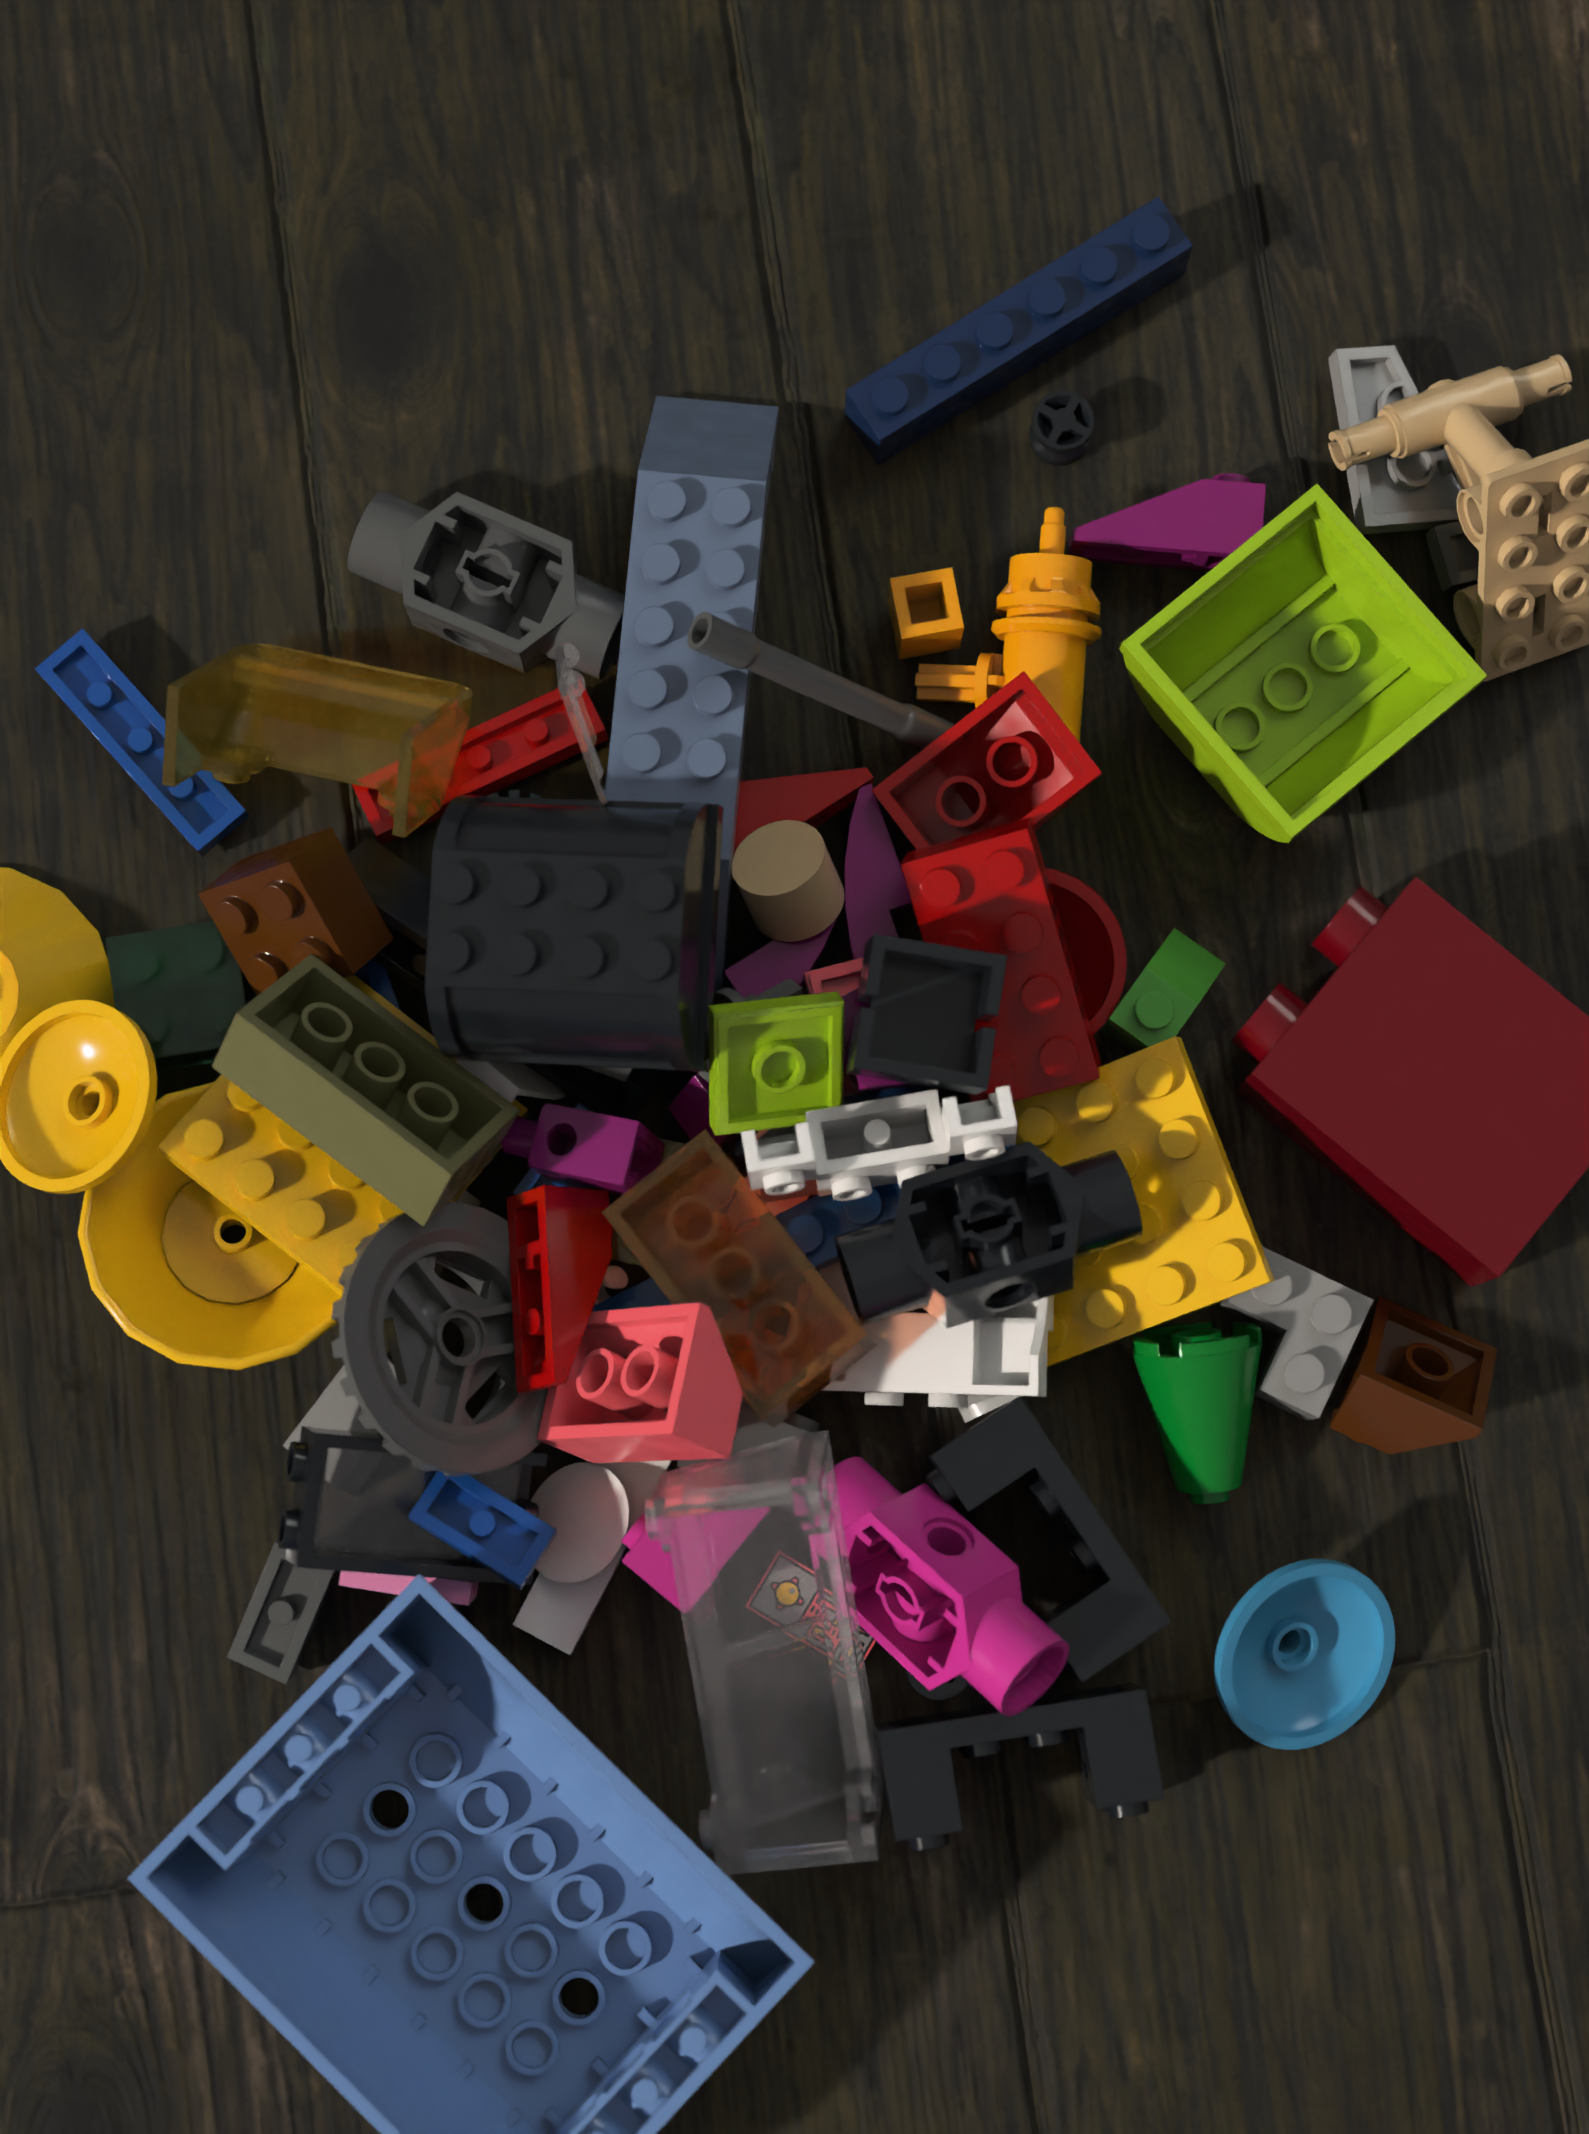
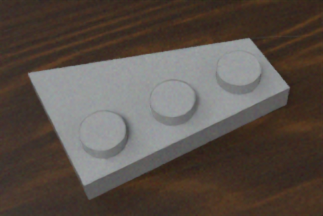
M1395 345L1336 349L1328 358L1340 430L1377 418L1378 412L1384 405L1419 393ZM1438 446L1406 458L1391 457L1389 454L1351 466L1350 469L1346 470L1355 525L1362 534L1432 529L1434 526L1459 521L1456 500L1461 488L1453 474L1454 470L1445 448L1441 450Z

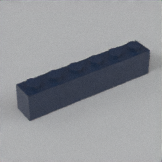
M1158 196L846 389L845 417L877 465H880L1182 277L1185 273L1193 245Z

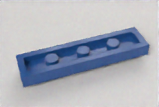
M83 628L35 668L39 675L202 857L250 817L243 806Z

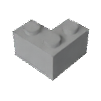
M1262 1246L1275 1281L1221 1301L1217 1307L1251 1324H1257L1260 1328L1275 1335L1258 1370L1254 1396L1306 1421L1318 1419L1361 1329L1373 1299Z

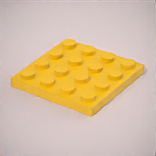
M355 975L345 978L439 1049L433 1035ZM222 1074L158 1145L161 1155L340 1296L343 1294L344 1287L338 1281L344 1267L352 1264L357 1257L355 1248L363 1238L376 1232L379 1229V1224L403 1213L401 1209ZM514 1099L512 1104L520 1109L517 1116L527 1118L528 1109ZM476 1177L465 1188H463L450 1202H456L460 1198V1196L465 1192V1190L471 1185V1183L476 1179Z
M1174 1036L1099 1067V1079L1013 1102L1017 1121L1015 1145L1030 1141L1059 1166L1115 1150L1121 1158L1133 1186L1143 1227L1141 1239L1078 1258L1073 1289L1054 1295L1053 1331H1048L1047 1368L1275 1281L1181 1037Z

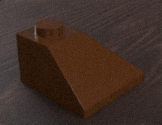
M1379 1296L1340 1384L1329 1428L1347 1435L1358 1443L1367 1444L1389 1455L1477 1438L1483 1430L1497 1348Z

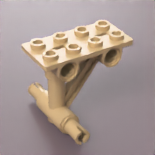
M1559 354L1514 371L1509 367L1497 366L1456 381L1451 379L1440 380L1432 384L1424 392L1384 405L1378 412L1377 418L1342 430L1331 431L1328 436L1331 441L1328 443L1331 457L1337 468L1341 471L1389 454L1391 457L1406 458L1444 445L1461 488L1456 500L1459 521L1465 535L1479 551L1478 584L1458 590L1454 594L1453 607L1460 631L1475 649V662L1488 675L1483 682L1589 644V439L1532 458L1525 450L1514 448L1495 428L1498 425L1516 420L1523 412L1525 406L1557 395H1564L1571 391L1572 386L1569 384V382H1572L1571 371L1566 360Z

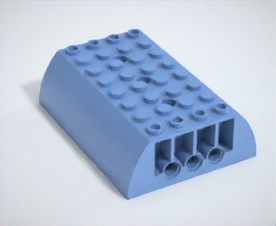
M420 1574L414 1578L127 1878L381 2134H656L814 1963V1960ZM395 1790L401 1793L407 1800L409 1813L406 1821L401 1826L388 1828L381 1825L375 1819L372 1807L374 1799L379 1792ZM477 1884H490L500 1891L503 1898V1909L497 1918L490 1921H481L473 1917L468 1911L466 1897L470 1888ZM584 1978L595 1985L599 2001L593 2011L585 2015H576L564 2007L561 2001V1989L569 1980Z

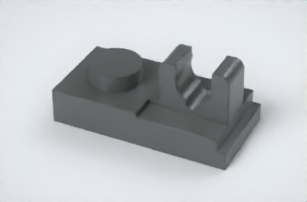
M277 1539L272 1547L227 1658L283 1684H287L294 1676L337 1571L297 1568L285 1558L286 1549L279 1548Z

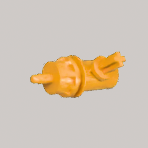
M1048 507L1045 510L1044 523L1041 526L1039 553L1018 554L1010 558L1008 583L996 597L995 613L1005 618L994 620L991 623V631L1000 640L1004 641L1003 654L980 653L976 665L919 664V670L915 676L917 701L975 703V708H977L1016 676L1025 671L1080 743L1086 648L1100 639L1102 632L1100 627L1089 622L1099 620L1101 603L1091 589L1092 562L1082 557L1064 554L1066 527L1064 525L1065 512L1062 508Z

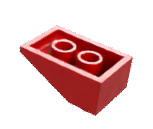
M1023 671L871 791L917 850L1030 817L1036 832L1103 773L1026 672Z

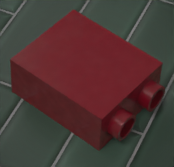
M1416 876L1388 906L1384 905L1360 885L1311 944L1337 967L1310 1000L1305 1003L1279 982L1232 1038L1231 1042L1256 1062V1065L1233 1092L1470 1287L1499 1278L1589 1168V1016Z

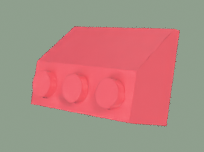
M701 1302L592 1312L567 1382L548 1388L537 1440L592 1463L730 1458L737 1431L743 1391L711 1308Z

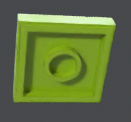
M838 991L708 1005L709 1122L715 1136L741 1133L749 1130L758 1131L795 1126V1124L806 1122L805 1112L843 1105L844 1000Z

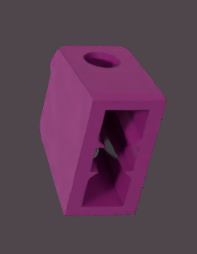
M548 1103L542 1107L539 1120L517 1116L502 1142V1148L504 1153L528 1158V1167L546 1180L575 1188L609 1191V1196L650 1206L665 1143L640 1121Z

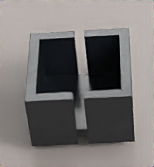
M873 934L865 943L857 1002L869 1003V1008H861L854 1015L846 1074L970 1094H978L987 1090L996 1029L982 1027L974 1032L975 1021L987 1023L999 1016L1007 955Z

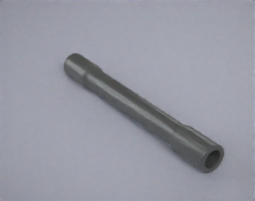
M708 612L700 613L690 625L687 643L692 650L733 668L751 671L887 731L895 739L917 749L923 750L954 726L952 722L908 703L902 704L758 639L752 632Z

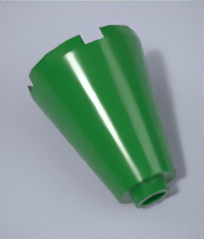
M1212 1322L1173 1324L1143 1331L1144 1338L1136 1335L1130 1337L1131 1352L1176 1490L1190 1494V1501L1192 1503L1213 1504L1229 1500V1491L1237 1489L1242 1485L1262 1346V1332L1257 1324L1231 1322L1232 1334H1222V1330L1212 1328Z

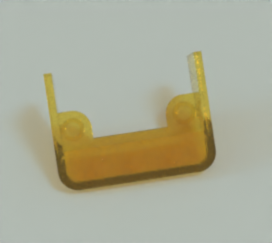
M258 643L239 645L168 685L162 785L175 787L200 770L212 772V777L221 782L244 783L251 779V775L257 774L270 766L378 790V803L390 810L389 814L394 818L392 835L405 838L442 807L471 718L473 692L470 688L454 682L291 648Z

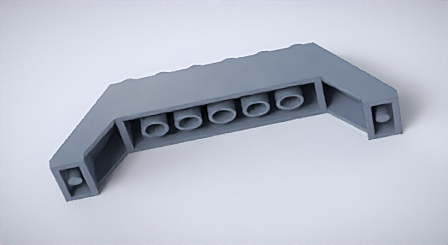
M656 396L637 475L604 800L669 803L695 802L719 804L724 807L713 992L715 993L724 988L732 876L731 867L734 855L751 671L733 668L692 650L688 646L687 635L691 623L702 612L715 615L755 635L766 512L774 466L779 407Z

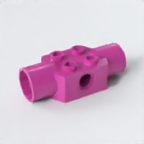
M851 1457L839 1462L827 1471L810 1490L801 1507L799 1522L833 1556L839 1606L929 1691L961 1675L1003 1715L1013 1716L1030 1707L1050 1688L1067 1661L1069 1655L1068 1643L1022 1603L1018 1566L926 1483L902 1494L863 1458Z

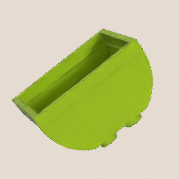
M1318 484L1314 485L1122 642L1119 649L1123 654L1125 666L1132 684L1154 721L1238 817L1259 833L1281 843L1292 841L1480 685L1488 676Z

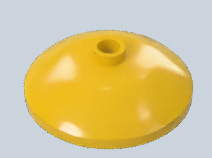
M67 1001L54 1005L36 1015L24 1025L9 1043L0 1059V1160L7 1170L19 1181L49 1193H78L91 1189L109 1179L134 1154L143 1140L153 1115L157 1094V1071L151 1046L141 1028L132 1018L124 1012L98 1001Z

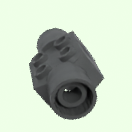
M379 491L366 507L351 542L347 562L348 570L353 574L402 594L403 604L413 626L524 674L528 673L546 658H550L599 680H603L607 676L620 651L625 594L578 575L577 562L571 540L459 492H455L431 511L385 491Z

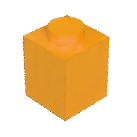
M952 567L890 578L887 602L899 660L960 649L964 624Z

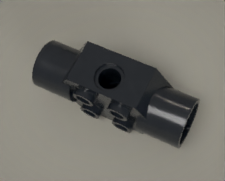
M1027 1141L1005 1148L1004 1153L993 1158L966 1160L903 1180L895 1218L834 1237L843 1277L853 1307L862 1326L923 1307L944 1327L950 1328L1073 1289L1078 1258L1141 1239L1143 1227L1133 1186L1126 1168L1115 1150L1059 1166L1033 1143Z

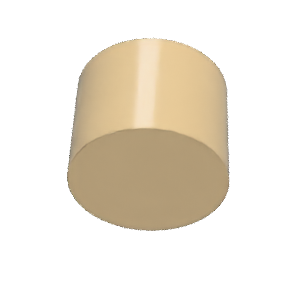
M795 820L773 822L753 831L736 849L732 859V875L757 928L765 936L782 942L808 939L824 931L840 914L845 899L844 888L821 834L811 825Z

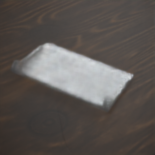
M563 642L556 647L554 652L559 691L601 805L607 803V797L602 776L604 772L594 747L597 736L581 695L585 688V681L581 673L572 670V667L576 666L579 662L580 654L576 645L570 642Z

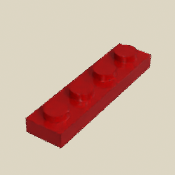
M578 678L354 782L352 786L379 843L383 845L441 818L450 802L459 795L488 796L596 746L609 738L581 679Z

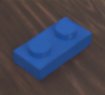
M437 1471L408 1515L410 1522L519 1590H522L557 1535L555 1528L469 1475L460 1477L445 1476L444 1472Z

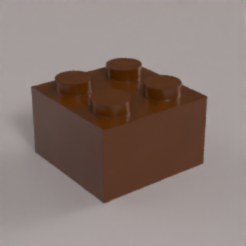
M332 827L243 858L198 893L199 898L256 996L310 954H313L343 978H346L358 972L394 939Z

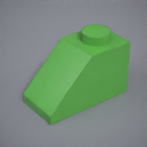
M1174 928L1101 1031L1132 1053L1176 1036L1226 963Z

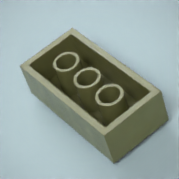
M313 954L307 956L236 1013L212 1065L215 1070L423 1227L492 1162L520 1112V1109L452 1058L446 1057L441 1050Z

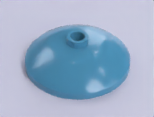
M1329 1559L1301 1560L1283 1566L1268 1574L1249 1589L1239 1600L1220 1634L1215 1654L1214 1677L1217 1695L1225 1713L1247 1736L1256 1742L1276 1749L1298 1750L1310 1748L1342 1734L1353 1726L1372 1706L1389 1675L1395 1651V1625L1390 1606L1381 1590L1371 1579L1357 1569L1339 1561Z

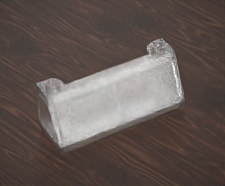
M828 1431L798 1434L732 1453L730 1458L711 1459L662 1473L653 1499H647L645 1502V1520L649 1539L651 1541L660 1540L664 1552L671 1553L712 1790L710 1809L701 1810L699 1816L700 1837L704 1851L714 1850L716 1865L727 1875L878 1861L886 1793Z

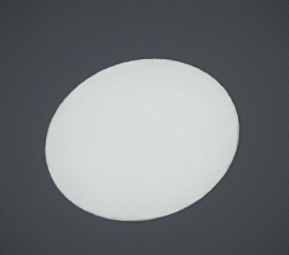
M579 1462L559 1469L541 1484L531 1501L538 1505V1518L555 1528L557 1535L535 1569L545 1578L562 1584L579 1583L596 1576L615 1558L623 1544L621 1540L627 1533L629 1502L622 1483L613 1472L599 1464Z

